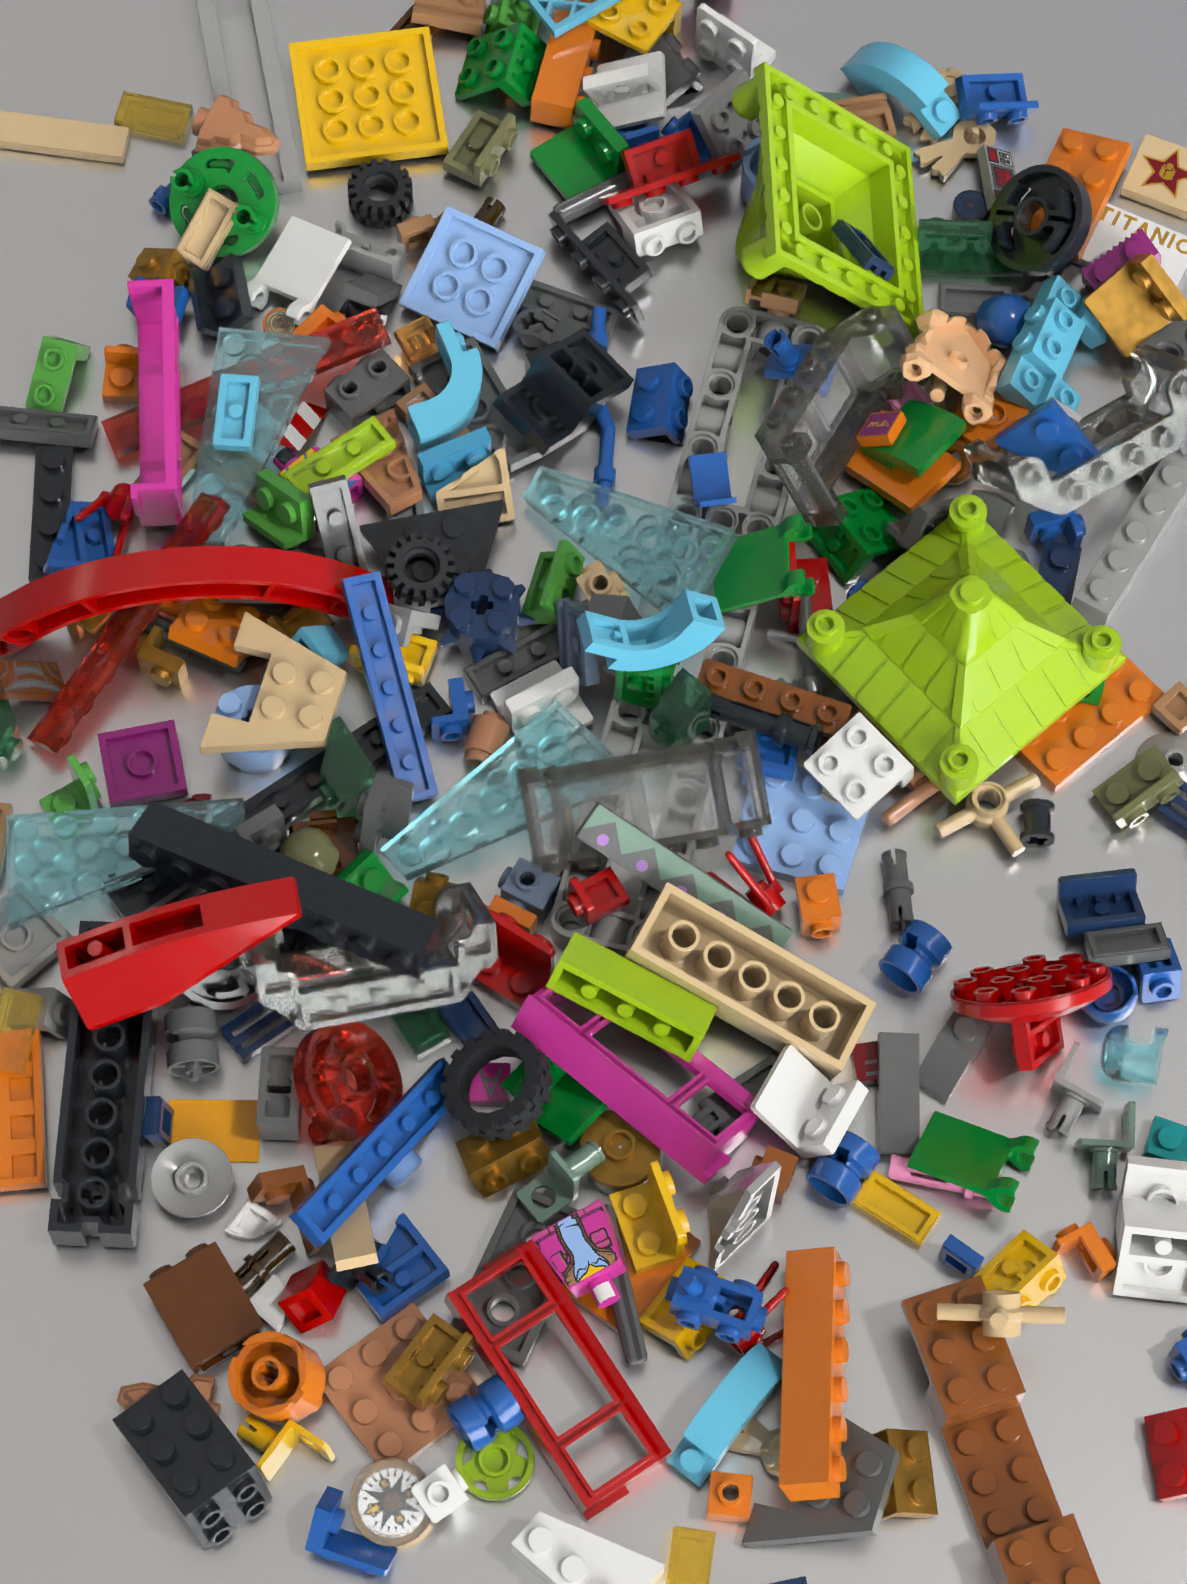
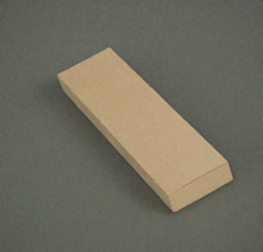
M0 110V148L118 164L124 163L130 138L129 127Z
M353 1138L313 1147L319 1182L354 1148ZM364 1200L330 1237L337 1272L378 1263L366 1200Z

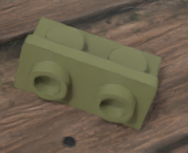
M1154 744L1093 789L1092 792L1122 830L1126 826L1133 828L1144 821L1149 815L1147 811L1158 802L1165 804L1179 794V787L1184 784V781Z

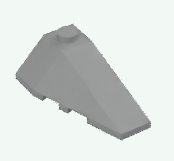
M777 1161L738 1170L730 1179L723 1176L708 1192L711 1196L708 1204V1267L716 1271L771 1217L782 1167Z

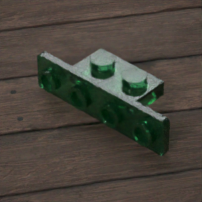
M939 217L919 219L917 241L921 274L1023 277L1024 275L1004 265L993 252L990 244L992 221H980L978 219L944 220ZM1013 242V245H1014L1015 248H1014L1013 250H1011L1012 252L1016 249V246H1015V243H1014V242Z

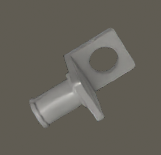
M1076 1041L1053 1080L1051 1087L1059 1091L1062 1097L1049 1120L1045 1123V1127L1054 1132L1060 1120L1064 1118L1065 1120L1057 1134L1064 1138L1069 1137L1070 1131L1083 1108H1090L1100 1113L1105 1103L1103 1100L1063 1079L1081 1044Z

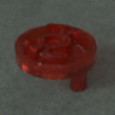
M352 1019L329 1021L307 1033L298 1045L293 1063L294 1085L304 1111L312 1120L308 1128L309 1137L317 1145L320 1142L321 1145L327 1144L334 1139L346 1142L360 1141L403 1095L400 1069L391 1049L378 1033L359 1021ZM346 1068L349 1069L355 1077L357 1085L356 1090L350 1086L346 1079ZM374 1099H376L374 1108H373L372 1112L370 1113V1115L368 1116V1117L370 1118V1120H372V1121L370 1122L366 1116L369 1114V1112H370V1110H371V1108H372V1106H373Z

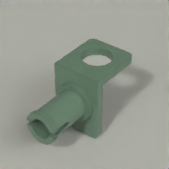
M1129 1101L1124 1106L1123 1141L1079 1138L1075 1142V1150H1089V1153L1093 1154L1092 1190L1100 1191L1101 1188H1104V1191L1117 1190V1155L1129 1153L1135 1148L1136 1102Z
M591 1139L564 1160L553 1149L548 1153L547 1170L520 1189L516 1195L517 1199L538 1224H544L577 1199L579 1179L605 1161L606 1158L603 1151ZM539 1188L552 1190L556 1196L555 1203L548 1208L537 1207L532 1201L534 1191Z

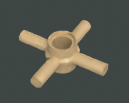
M1032 772L1004 788L995 782H982L969 793L966 800V808L933 825L935 833L941 839L969 823L981 829L993 828L1011 856L1019 855L1025 850V847L1005 819L1008 803L1039 787L1041 783L1038 776ZM989 801L996 808L987 810L982 808L978 802Z
M987 1290L982 1292V1304L937 1303V1320L981 1321L982 1335L1018 1337L1020 1336L1021 1323L1066 1324V1307L1021 1306V1292Z

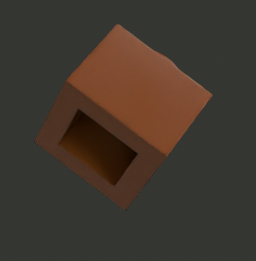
M768 1145L764 1156L756 1155L751 1167L772 1161H777L782 1166L774 1203L782 1205L795 1173L798 1157Z

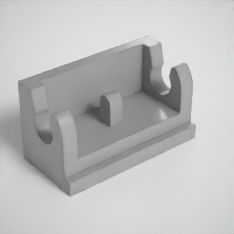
M336 220L335 233L350 239L352 242L338 267L361 275L370 272L396 282L408 258L405 244L396 242L394 249L346 231L345 223Z

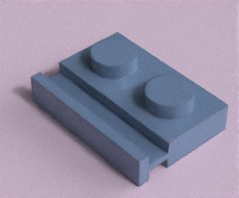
M570 597L557 599L560 667L564 670L572 666L579 677V683L585 686L600 684L599 670L601 665L593 653L584 651L576 621L584 611H587L588 605L579 601L573 602Z

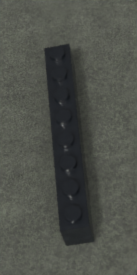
M151 800L128 833L130 859L135 860L136 863L143 867L156 869L170 875L178 882L189 883L206 890L208 893L281 878H295L302 917L286 926L287 928H296L315 936L323 943L334 944L348 950L358 958L372 960L388 967L396 974L407 975L418 980L440 945L441 920Z

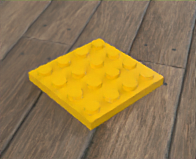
M429 26L288 43L306 171L360 165L363 162L370 164V159L376 158L378 163L383 162V158L395 161L449 153Z

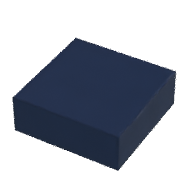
M146 1096L143 1136L155 1148H166L171 1145L174 1110L161 1096Z

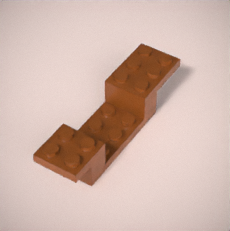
M981 1275L902 1300V1310L930 1381L925 1397L995 1583L1101 1584L1074 1514L1063 1516L1020 1407L1026 1390L1005 1337L982 1335L981 1321L937 1320V1303L982 1304V1292L987 1290Z

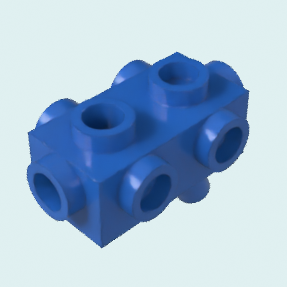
M684 1265L679 1277L672 1276L665 1296V1300L671 1302L670 1314L676 1315L675 1321L679 1325L693 1330H698L700 1324L716 1329L715 1335L719 1339L733 1344L739 1343L740 1338L749 1341L753 1331L761 1333L768 1313V1309L762 1307L764 1293L757 1291L758 1287L742 1279H735L734 1282L718 1277L716 1271L701 1265H696L694 1268ZM738 1309L743 1312L744 1318L741 1320L728 1315L729 1312Z

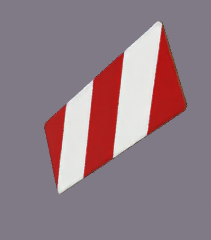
M302 401L274 443L300 451L328 409Z

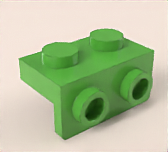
M559 540L556 551L540 552L521 610V613L535 619L534 624H557L556 600L570 597L573 601V595L577 586L575 578L581 574L585 557L568 540Z

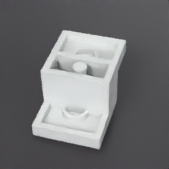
M1127 1155L1115 1221L1118 1253L1112 1281V1294L1187 1303V1162Z

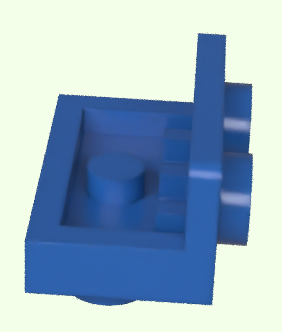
M1022 73L961 75L955 79L962 121L976 120L977 125H987L998 121V119H1007L1008 124H1015L1026 121L1030 113L1039 109L1038 101H1027Z
M675 362L636 369L626 433L632 439L665 434L674 444L683 442L684 431L688 425L687 412L689 400L693 394V384L690 377Z

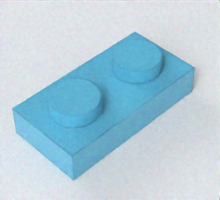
M221 373L212 442L214 450L252 452L260 390L259 376Z

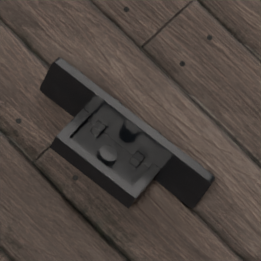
M554 210L548 214L553 225L549 230L553 238L561 247L567 244L573 250L570 253L573 260L583 271L587 268L590 269L594 274L592 280L604 295L610 292L615 297L613 303L623 317L627 319L629 316H632L639 325L645 321L638 303L629 293L653 276L647 264L607 221L581 241Z

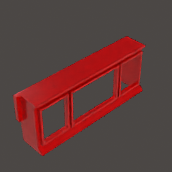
M530 1239L525 1243L523 1240L482 1266L483 1272L453 1291L448 1292L444 1303L463 1332L467 1331L473 1335L474 1349L491 1375L497 1374L513 1394L525 1417V1421L522 1423L585 1520L589 1521L630 1492L626 1485L665 1460L672 1451L534 1241ZM522 1262L547 1302L492 1337L467 1297ZM554 1313H556L613 1400L558 1437L500 1349ZM621 1412L648 1455L593 1491L565 1448Z

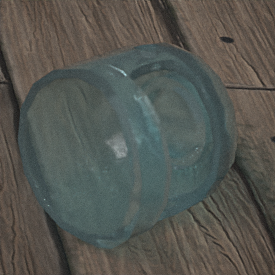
M1121 1024L1109 1029L1103 1039L1100 1054L1101 1067L1105 1075L1111 1080L1121 1083L1155 1087L1159 1075L1163 1045L1168 1035V1028L1154 1027L1150 1044L1132 1042L1129 1039L1128 1025Z

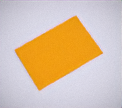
M169 1099V1105L174 1110L171 1144L188 1138L204 1139L214 1143L223 1150L230 1162H259L260 1139L256 1127L258 1100Z

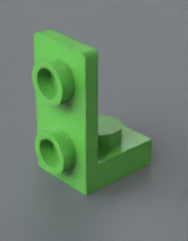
M43 336L25 403L26 408L63 412L76 361L88 360L91 346L58 336Z
M73 753L66 756L73 782L39 800L42 810L59 837L100 815L97 800L102 797L95 784L97 779L88 763L84 761L80 764Z

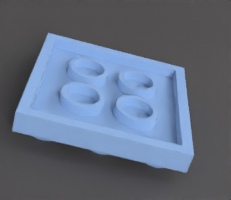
M447 206L399 301V305L437 324L450 320L455 332L460 331L467 338L474 336L478 343L498 352L546 256V252L537 246Z
M795 765L792 782L756 774L743 820L749 822L775 878L794 883L797 877L834 873L838 895L843 896L868 811L860 819L855 820L839 803L835 804L826 801L820 795L822 786L805 768ZM741 825L732 853L745 869L764 874Z

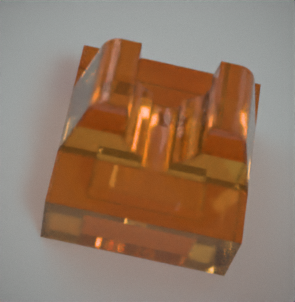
M428 315L394 331L393 335L410 365L439 352L435 344V328Z

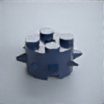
M491 569L471 573L463 572L456 578L454 577L452 585L446 594L444 605L430 609V613L441 615V618L445 619L446 632L439 641V644L442 648L457 646L460 649V653L471 657L474 663H479L482 658L498 650L514 655L517 653L515 641H517L521 627L535 623L534 618L520 612V598L526 588L523 584L515 585L509 577L495 574Z

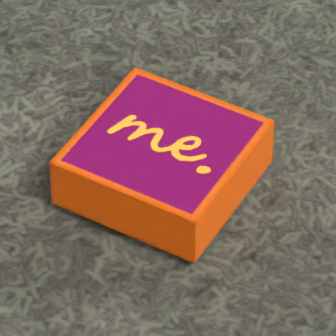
M902 411L870 413L856 439L861 447L892 446L907 419Z

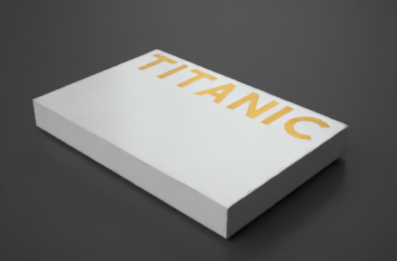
M1107 203L1080 262H1070L1088 268V263H1094L1095 258L1100 259L1101 254L1106 255L1107 250L1112 251L1113 246H1118L1119 241L1124 242L1125 237L1130 238L1131 233H1137V229H1143L1162 256V268L1178 288L1187 270V236Z

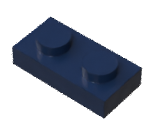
M1045 540L1038 573L1071 605L1082 548Z

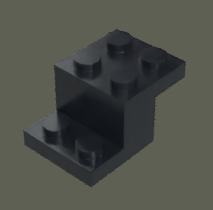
M583 328L540 352L522 381L499 394L492 405L544 457L587 431L605 403L626 391L634 379Z

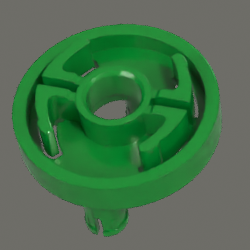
M213 147L195 154L181 168L173 171L176 176L170 177L172 186L169 194V210L172 222L181 237L188 227L184 216L190 223L209 188L218 193L227 189L232 190L236 194L239 204L235 208L238 214L232 213L234 225L227 235L238 237L226 238L216 257L224 258L229 253L238 256L246 255L263 244L273 231L278 219L280 206L278 188L269 169L253 155L237 148ZM213 159L233 160V161H235V163H234V162H230V161H218V160L211 161V160H213ZM251 182H252V184L255 186L256 190L258 191V194H259V196H260L261 199L258 198V195H257L255 189H254L253 186L250 184ZM184 206H187V208H184V210H183V212H184V216H183L182 208H183Z

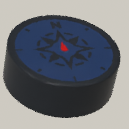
M966 190L960 192L955 197L952 216L958 224L965 227H977L986 220L988 211L985 196L975 190Z

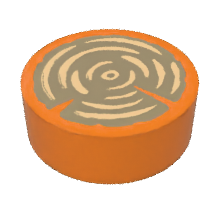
M288 308L273 309L264 317V335L274 345L285 346L293 343L292 332L298 326L294 325V319L286 316Z

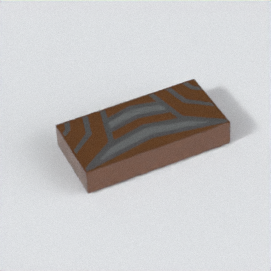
M0 660V700L62 702L68 695L57 662Z

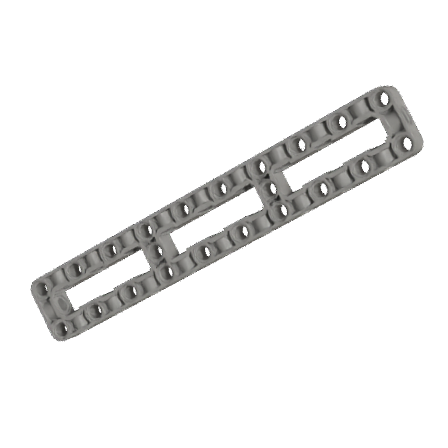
M731 307L722 313L637 611L642 619L666 609L687 588L693 552H697V549L713 552V543L782 523L816 397L804 378L779 379L745 507L732 504L694 507L688 456L725 451L728 426L732 425L738 404L745 365L754 359L768 361L770 351L764 345V338L770 331L782 329L793 345L817 344L826 357L828 336L821 326L745 307ZM739 330L743 333H733L731 331ZM820 364L816 368V378L819 383L822 374ZM720 391V392H724V393H726V394H725V395H716V394H714L713 392ZM787 408H794V409H797L798 411H796V412H789V411H787V410H785V409H787ZM774 470V471H778V472H780V473H782V474H780V475H772V474H769L768 471ZM687 517L692 521L681 522L677 518ZM718 525L725 526L728 530L718 531L713 527ZM666 581L673 583L674 586L662 587L659 583ZM760 603L722 613L726 629L706 647L702 665L704 660L709 658L743 669ZM694 693L691 706L663 699L660 710L657 711L614 700L613 695L575 833L597 801L623 818L634 779L638 750H642V747L662 751L677 755L654 839L689 862H692L728 727L726 722L704 716V711L708 710L705 709L708 698ZM624 714H633L637 717V719L634 721H625L621 718V716ZM661 723H670L673 724L675 728L671 730H663L659 728L658 725ZM703 731L710 733L713 737L701 739L695 734ZM609 781L617 783L619 787L607 790L601 785ZM689 800L695 805L690 808H682L678 806L677 802ZM574 833L552 910V940L558 948L565 950L574 932H577L624 957L659 891L643 881L634 915L616 911L587 926L581 915L576 917L572 913L566 901L565 895L568 894L569 879L576 876L579 881H582L609 867L611 859L577 838ZM585 851H595L600 856L597 859L588 860L583 858L581 854ZM567 921H574L580 927L574 931H567L561 925Z

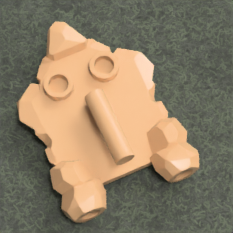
M936 308L922 312L916 317L920 335L915 338L914 343L909 344L905 348V354L901 356L899 362L903 377L910 381H920L931 376L932 372L936 375L930 392V398L933 401L941 402L944 399L949 384L964 395L961 411L965 419L971 425L985 424L992 418L994 406L993 393L1007 363V359L999 350H990L991 342L987 334L981 328L977 331L975 327L966 322L968 319L962 316L948 318L949 316L945 312Z

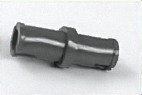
M890 849L884 851L881 855L885 875V884L882 887L883 896L888 899L890 928L901 931V915H903L905 928L911 920H914L911 895L914 894V884L909 880L906 851L895 849L896 864H894Z

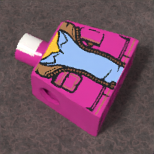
M600 1199L531 1236L539 1251L575 1298L591 1292L598 1308L608 1307L620 1299L621 1295L612 1279L625 1273L627 1267L611 1215Z

